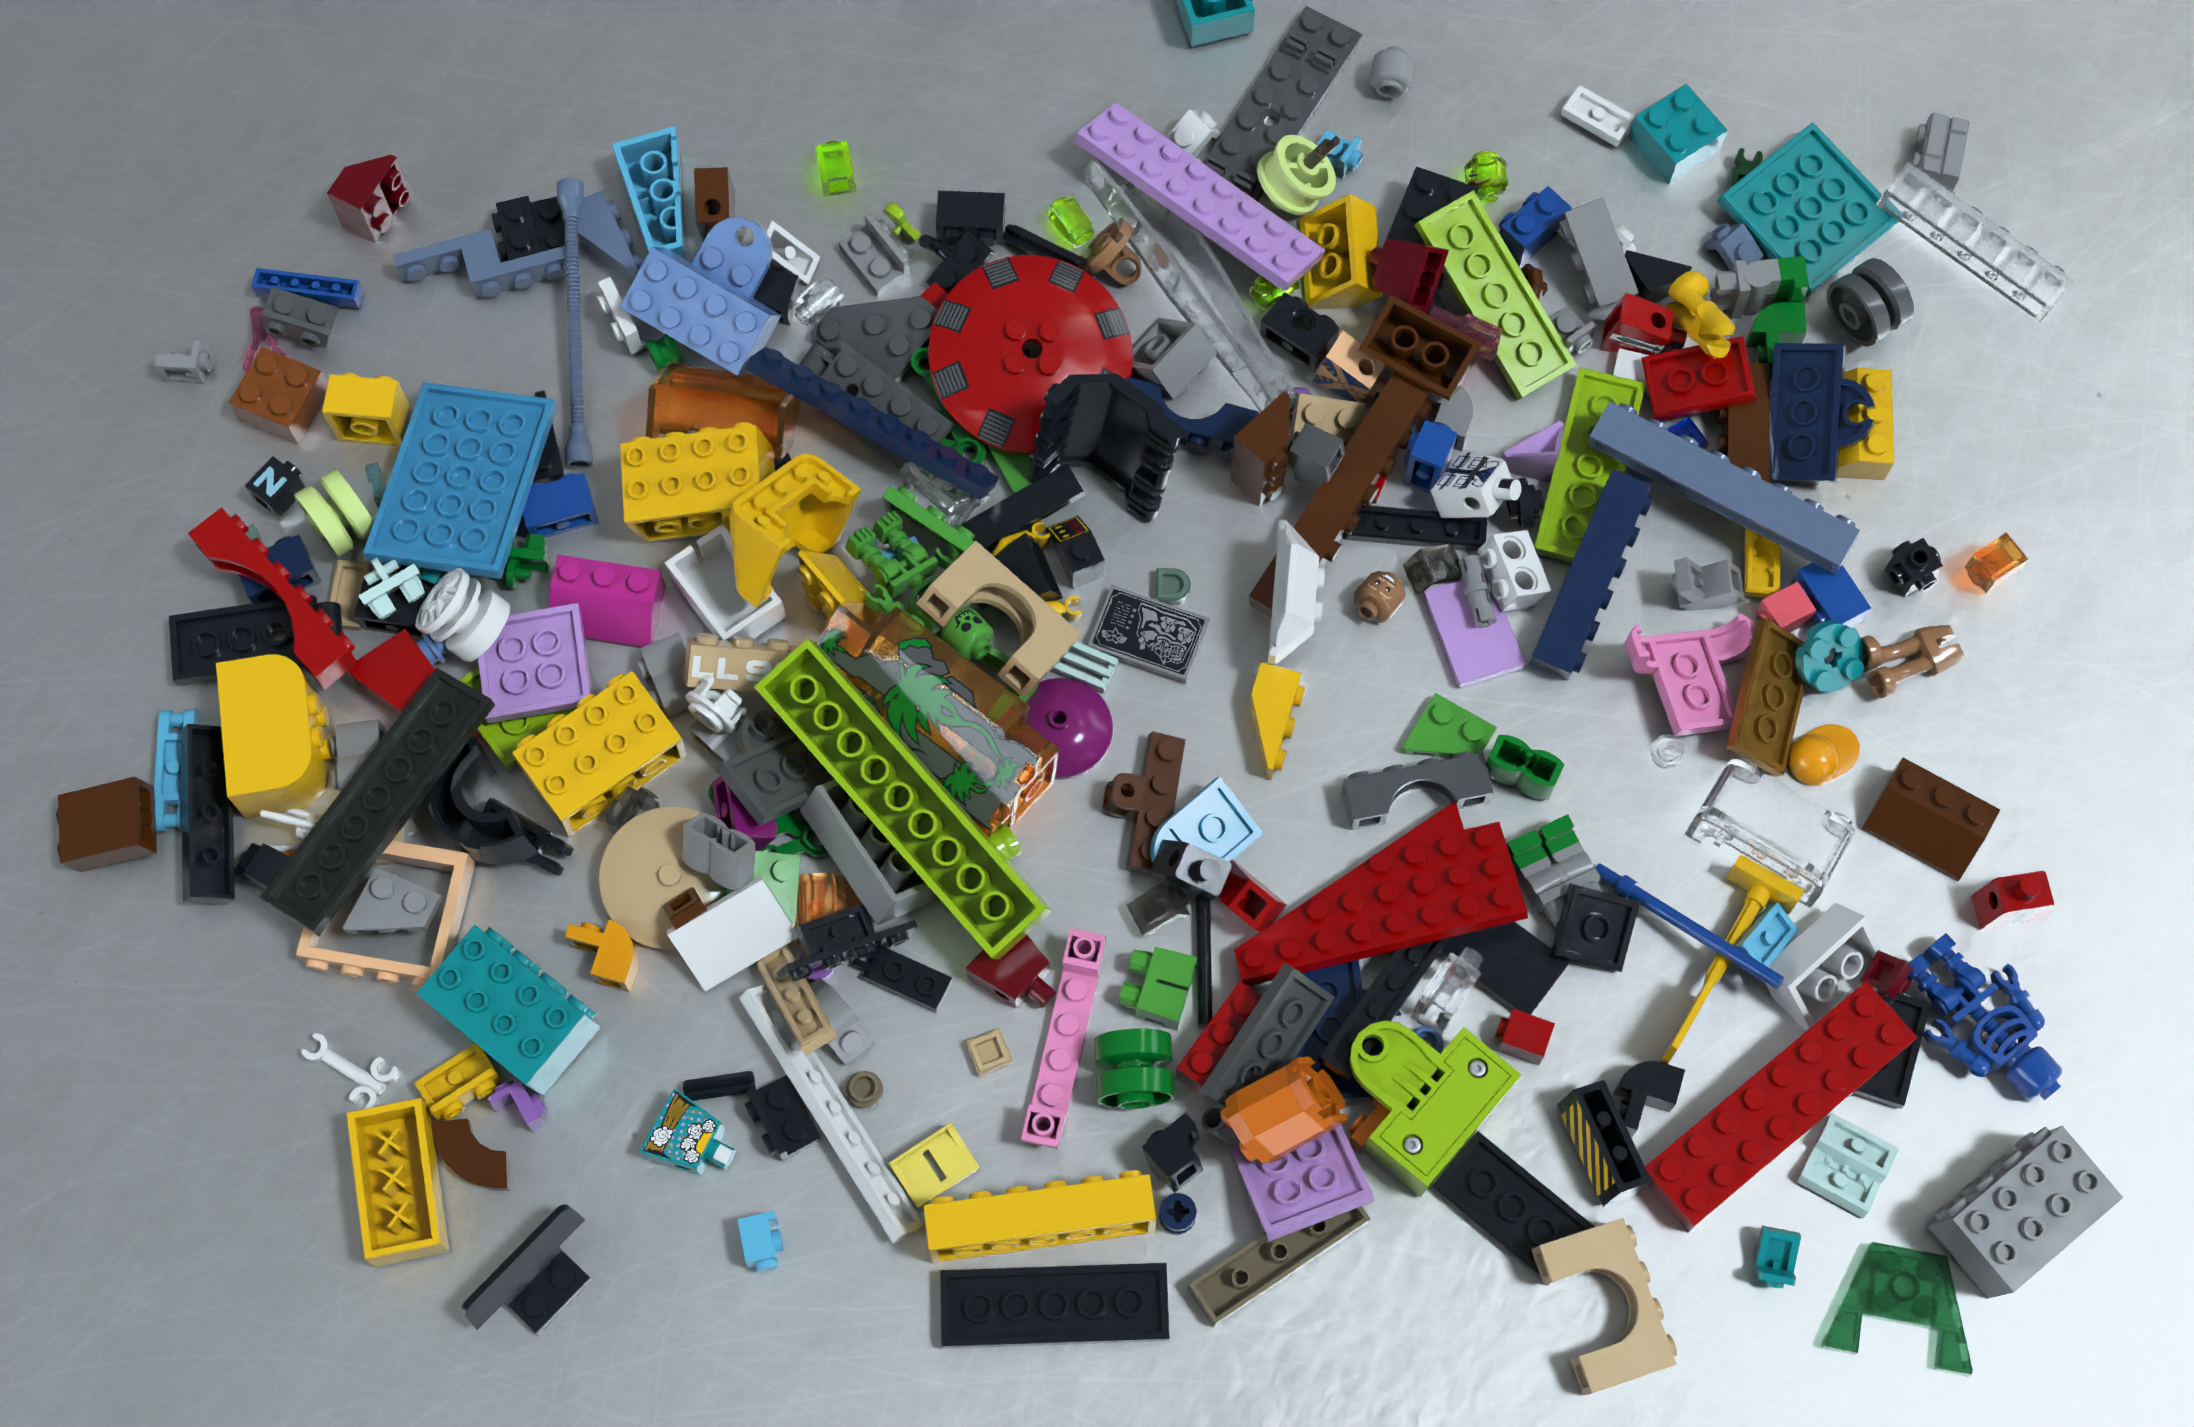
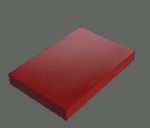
M1744 336L1727 339L1730 341L1731 346L1728 354L1723 358L1714 359L1706 354L1699 345L1641 357L1653 419L1663 421L1757 401Z

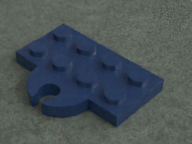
M1774 343L1770 399L1769 481L1837 483L1839 449L1856 445L1864 440L1873 429L1875 421L1866 418L1858 423L1849 420L1848 414L1853 406L1860 404L1870 410L1875 409L1876 405L1866 388L1856 381L1844 379L1845 344Z
M1359 960L1302 973L1333 995L1335 999L1296 1058L1310 1057L1316 1062L1311 1066L1314 1071L1325 1070L1343 1096L1345 1103L1374 1100L1375 1098L1366 1092L1354 1077L1348 1082L1318 1062L1322 1052L1367 991L1362 989ZM1400 1011L1393 1020L1401 1018L1402 1014ZM1379 1040L1368 1055L1376 1056L1382 1053L1383 1047Z

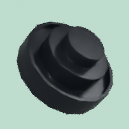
M1525 477L1516 479L1521 483V494L1517 500H1506L1509 518H1517L1520 529L1534 527V518H1539V511L1545 510L1542 490H1535L1533 484L1528 485Z

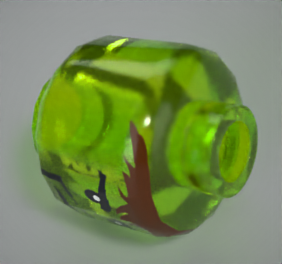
M1478 152L1465 165V182L1479 188L1477 197L1481 203H1494L1498 200V197L1504 195L1509 189L1507 162L1498 156L1496 152Z

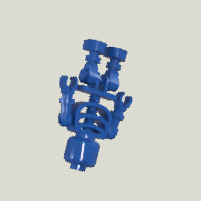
M1945 933L1923 954H1919L1908 963L1913 969L1906 979L1910 982L1916 980L1919 984L1917 988L1921 992H1927L1931 1006L1937 1014L1946 1016L1954 1009L1957 1011L1947 1023L1941 1019H1935L1931 1023L1932 1027H1936L1940 1031L1941 1036H1936L1931 1032V1029H1927L1923 1033L1924 1039L1933 1046H1939L1942 1049L1948 1050L1950 1058L1953 1060L1958 1058L1968 1066L1967 1070L1977 1077H1984L1990 1070L1996 1072L2006 1064L2009 1067L2006 1071L2007 1080L2026 1100H2033L2040 1095L2045 1101L2062 1087L2057 1080L2062 1076L2063 1069L2043 1047L2036 1046L2031 1048L2028 1045L2038 1036L2037 1031L2044 1027L2045 1019L2039 1009L2035 1010L2028 1000L2030 997L2027 990L2022 991L2018 981V974L2008 963L2002 969V972L2007 975L2008 980L2001 979L1998 971L1994 970L1990 975L1992 984L1980 993L1978 989L1986 982L1985 975L1980 969L1962 961L1964 956L1960 952L1955 953L1952 950L1956 946L1955 941ZM1941 959L1945 963L1943 967L1946 971H1952L1955 977L1954 985L1956 989L1952 986L1945 987L1943 984L1936 981L1938 977L1934 973L1930 975L1927 972L1931 964L1933 965ZM1997 990H2001L2004 994L2008 995L2010 998L2007 1001L2009 1005L1997 1007L1990 1012H1987L1984 1006L1981 1007L1982 1003ZM1967 1015H1971V1018H1974L1977 1024L1971 1029L1967 1042L1963 1039L1957 1040L1951 1029ZM1997 1018H2004L2008 1021L2000 1025L1999 1023L1997 1024L1998 1021L1994 1020ZM1981 1029H1985L1984 1032H1987V1035H1989L1983 1043L1980 1039ZM2012 1030L2016 1031V1033L2012 1035H2008L2007 1032ZM1995 1041V1044H1998V1048L1993 1052L1991 1047Z

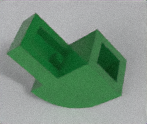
M1779 302L1771 304L1758 313L1746 339V347L1755 348L1756 363H1770V378H1772L1774 343H1802L1806 336L1805 302Z

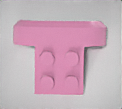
M1739 614L1729 623L1709 630L1639 636L1642 632L1639 625H1635L1628 635L1625 647L1633 670L1640 674L1653 675L1674 736L1731 729L1736 706L1721 665L1737 661L1749 655L1755 625L1745 615Z

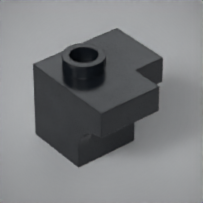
M1187 1113L1183 1114L1164 1130L1154 1132L1147 1139L1146 1144L1142 1146L1150 1170L1159 1180L1162 1179L1174 1193L1204 1171L1199 1155L1193 1150L1200 1137L1195 1122Z

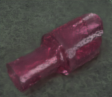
M1438 305L1432 308L1430 316L1482 343L1478 356L1490 361L1495 359L1503 331L1502 328L1471 314L1460 317Z

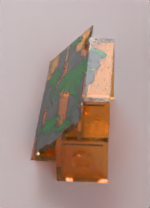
M839 604L817 644L988 837L1002 824L1007 825L1011 829L1054 783L1060 753L1059 747L1027 724L1030 706L897 606L887 615H880L871 628Z

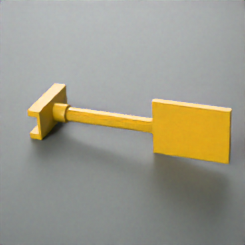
M1740 854L1725 879L1748 892L1744 898L1745 905L1725 941L1734 946L1749 929L1758 911H1762L1767 903L1773 904L1778 902L1783 910L1790 914L1805 890ZM1717 953L1706 973L1702 989L1693 1001L1660 1062L1666 1064L1670 1062L1711 989L1721 979L1730 960Z

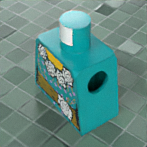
M673 1089L639 1150L643 1157L651 1162L695 1175H701L709 1161L727 1169L736 1153V1149L720 1142L725 1132L723 1124L676 1089Z

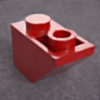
M1231 859L1232 868L1219 898L1250 927L1261 932L1273 924L1287 904Z

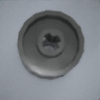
M1871 258L1855 267L1851 274L1844 275L1831 283L1827 290V302L1839 327L1857 344L1866 347L1874 345L1885 338L1889 331L1900 328L1910 321L1914 314V303L1905 282L1893 267L1880 259Z

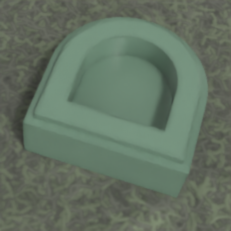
M1156 568V600L1169 605H1178L1184 602L1190 594L1191 582L1188 575L1176 568Z

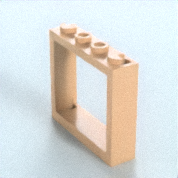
M392 840L379 859L453 872L430 967L316 948L319 936L303 927L296 956L306 963L307 968L317 969L320 972H327L328 967L342 969L341 974L355 978H363L364 973L377 975L376 979L378 981L390 984H398L399 979L413 981L412 986L421 988L456 947L476 862L468 853Z

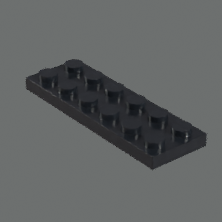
M1167 1263L940 1270L942 1349L1170 1340Z

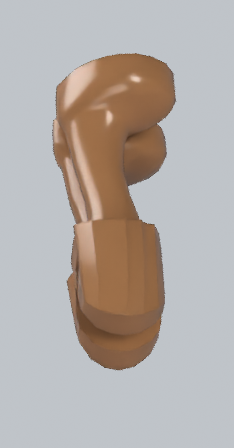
M1939 625L1916 629L1913 637L1889 646H1880L1879 642L1872 636L1862 637L1863 672L1871 671L1867 678L1871 691L1879 698L1890 697L1896 692L1897 683L1926 671L1929 675L1935 676L1962 660L1965 655L1960 644L1939 648V646L1955 637L1951 626ZM1913 654L1918 656L1916 659L1893 668L1880 667Z

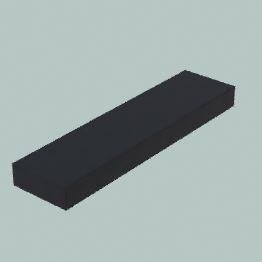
M1067 463L964 522L961 526L975 535L974 542L977 541L989 551L997 546L1001 538L1026 530L1036 522L1045 519L1086 494Z
M1363 505L1357 514L1360 516V520L1356 528L1350 535L1347 533V540L1477 551L1486 542L1487 517L1441 518L1439 511Z

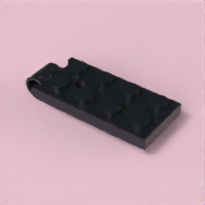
M309 595L313 600L309 605L316 612L321 608L333 621L334 625L330 627L336 635L343 632L341 605L331 601L319 603L316 596ZM282 599L169 616L172 677L176 685L216 680V663L269 654L285 656L294 661L299 667H303L294 654L292 620ZM277 631L285 632V636L281 641L273 640V635Z

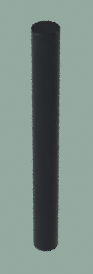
M1196 895L1198 1026L1206 1027L1212 1019L1210 901Z

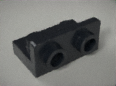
M787 1074L756 1091L753 1088L746 1090L750 1101L744 1105L754 1123L762 1121L767 1133L761 1135L770 1155L778 1152L781 1160L784 1162L822 1141Z

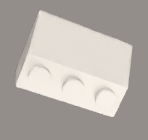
M1835 903L1789 944L1769 966V968L1784 977L1781 986L1776 990L1767 983L1765 984L1772 998L1807 1031L1862 985L1859 980L1877 951L1882 950L1866 917Z

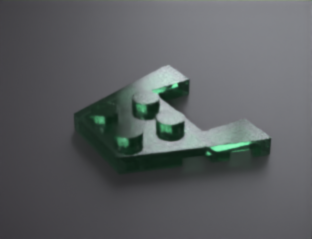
M1877 1242L1868 1244L1849 1284V1289L1835 1313L1828 1333L1821 1343V1349L1856 1355L1859 1351L1862 1317L1936 1330L1938 1336L1934 1370L1966 1377L1971 1376L1973 1368L1948 1257L1946 1255Z

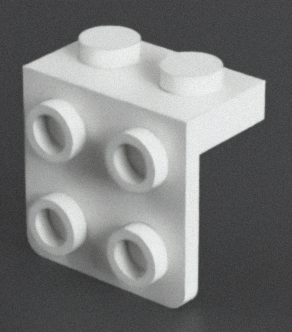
M611 277L598 282L602 295L597 296L602 311L605 315L611 314L614 320L610 324L618 342L625 341L631 355L647 348L645 342L651 339L658 341L663 338L665 333L620 308L631 286L617 291Z

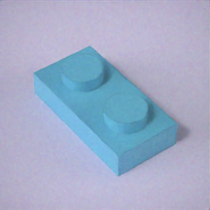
M1776 902L1768 905L1734 946L1769 967L1799 930L1780 904Z

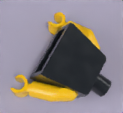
M1036 522L1033 524L1031 532L1024 530L1001 538L992 555L1057 613L1063 615L1066 620H1078L1083 611H1071L1068 606L1078 605L1080 602L1079 597L1072 595L1065 600V603L1058 601L1063 596L1042 548H1046L1050 544L1051 534L1038 535L1044 532L1045 524ZM977 603L982 610L993 606L986 603Z

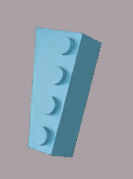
M676 126L613 143L612 147L616 166L647 255L651 247H664L686 259L680 147Z

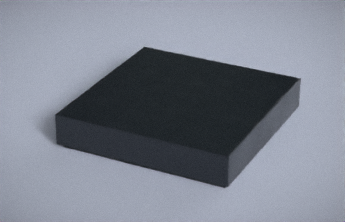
M1569 883L1551 954L1622 972L1640 902Z

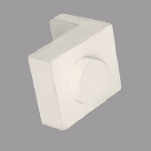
M1189 109L1166 137L1196 157L1212 137L1219 139L1222 133L1215 128L1218 122L1206 111L1203 110L1200 114Z

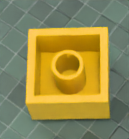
M343 373L342 375H329L322 413L338 441L401 447L412 415V408L398 380L388 376L366 378L354 373Z

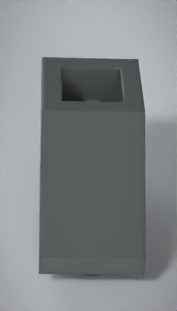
M1307 422L1300 432L1296 431L1289 441L1288 450L1294 478L1300 482L1328 483L1345 456L1342 439Z

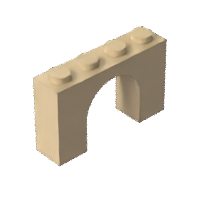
M977 541L928 587L917 602V605L942 627L961 609L972 603H986L1004 611L1016 624L1020 633L1021 645L997 675L1023 698L1067 654L1082 635Z
M1624 1218L1531 1249L1544 1286L1581 1273L1593 1272L1605 1275L1615 1281L1627 1298L1629 1319L1621 1337L1607 1347L1570 1359L1583 1396L1677 1365L1674 1358L1677 1356L1675 1342L1671 1335H1666L1661 1322L1664 1319L1663 1309L1658 1299L1653 1298L1648 1287V1283H1650L1649 1271L1643 1261L1639 1262L1634 1248L1637 1246L1636 1235L1632 1227L1625 1224Z

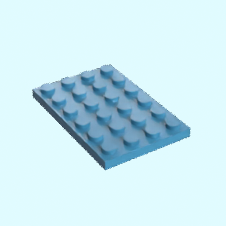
M423 382L363 551L366 560L371 561L377 557L379 562L383 563L395 560L398 565L411 566L415 564L419 568L448 572L461 568L470 575L501 579L557 410L555 399Z

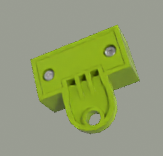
M1381 1021L1370 1024L1358 1033L1350 1049L1349 1064L1353 1077L1360 1086L1387 1108L1390 1113L1369 1136L1363 1149L1421 1198L1514 1088L1521 1074L1465 1027L1458 1032L1440 1054L1415 1032L1398 1022ZM1367 1038H1376L1381 1042L1383 1051L1379 1055L1370 1056L1363 1050L1362 1042Z

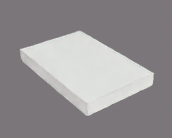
M762 875L707 906L705 912L677 930L674 926L667 930L668 937L704 991L709 990L798 938L795 931L796 927Z

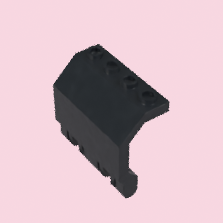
M1117 373L1068 375L1060 384L1054 383L1044 396L1046 404L1039 417L1041 425L1034 438L1036 446L1029 459L1031 466L1028 479L1034 483L1056 470L1059 466L1067 463L1069 466L1087 465L1124 492L1125 504L1128 510L1144 521L1156 519L1162 502L1160 495H1163V492H1165L1175 456H1173V453H1176L1182 437L1183 431L1180 425L1164 415L1162 405Z

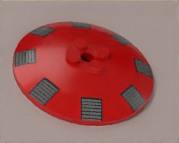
M1019 255L995 260L979 267L964 277L949 292L937 311L929 338L928 361L932 383L941 404L951 418L966 433L976 440L1000 451L1019 455H1032L1036 446L1034 438L1041 425L1039 417L1046 404L1044 396L1047 390L1054 383L1060 384L1068 375L1117 373L1126 380L1127 377H1131L1133 348L1130 331L1120 307L1107 289L1084 270L1059 259L1036 255ZM1033 342L1040 346L1042 353L1037 358H1028L1024 355L1022 347L1026 343Z

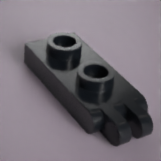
M881 945L877 946V952L866 956V958L870 959L869 963L861 959H854L852 966L864 972L862 978L865 981L936 1013L953 982L952 977Z

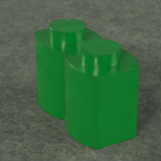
M1498 735L1486 762L1490 778L1505 785H1516L1526 795L1539 800H1549L1564 767V763L1555 755L1543 750H1531L1525 742L1510 735Z

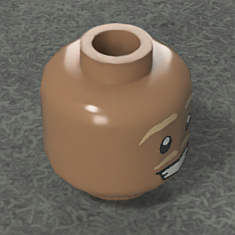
M1376 571L1371 573L1354 593V602L1359 615L1365 620L1378 623L1389 621L1406 600L1403 582L1397 575L1391 572Z

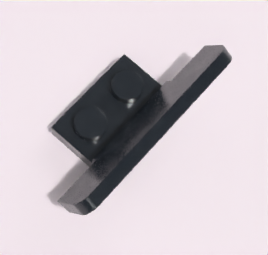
M567 1204L558 1206L465 1300L461 1307V1312L467 1320L478 1330L505 1303L539 1336L592 1281L560 1248L563 1242L585 1219Z

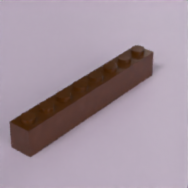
M1396 372L1392 374L1344 448L1345 456L1328 483L1320 485L1293 527L1318 554L1319 568H1323L1327 561L1332 563L1336 559L1342 548V545L1339 543L1345 533L1350 535L1354 531L1360 520V516L1357 515L1364 504L1369 506L1379 490V488L1375 487L1382 476L1387 478L1397 462L1393 458L1400 448L1403 450L1407 448L1413 433L1411 430L1418 420L1424 422L1432 409L1433 404L1429 403L1431 391ZM1277 553L1249 595V605L1272 618Z

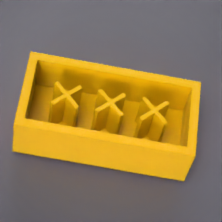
M416 1098L347 1112L365 1260L374 1267L449 1252L429 1106L422 1098Z

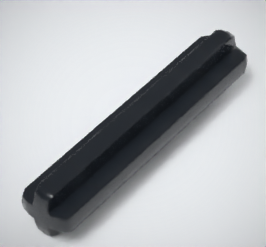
M1009 224L1005 227L1004 241L1032 255L1059 259L1083 270L1086 264L1083 257L1017 225Z

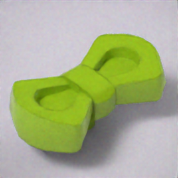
M890 202L885 206L883 213L896 225L892 233L896 236L900 233L911 242H916L922 233L911 226L906 219L905 212L894 202Z

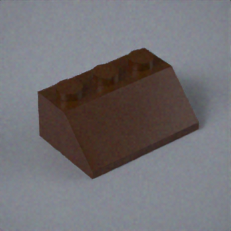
M1391 295L1360 345L1358 353L1449 401L1461 387L1477 360L1482 343Z
M1282 392L1234 436L1230 480L1259 506L1267 499L1272 501L1277 498L1285 487L1286 463L1289 458L1287 456L1289 448V396L1285 392Z
M1902 757L1890 774L1861 829L1959 881L1986 839L2001 809Z

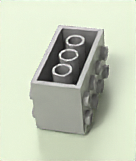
M2063 1125L2051 1130L2045 1126L2035 1134L2032 1131L2022 1137L2015 1144L2018 1150L2009 1156L2004 1154L1988 1167L1992 1173H1989L1981 1180L1977 1177L1961 1190L1964 1196L1954 1203L1950 1200L1934 1213L1937 1219L1928 1226L1987 1299L2017 1291L2124 1198Z

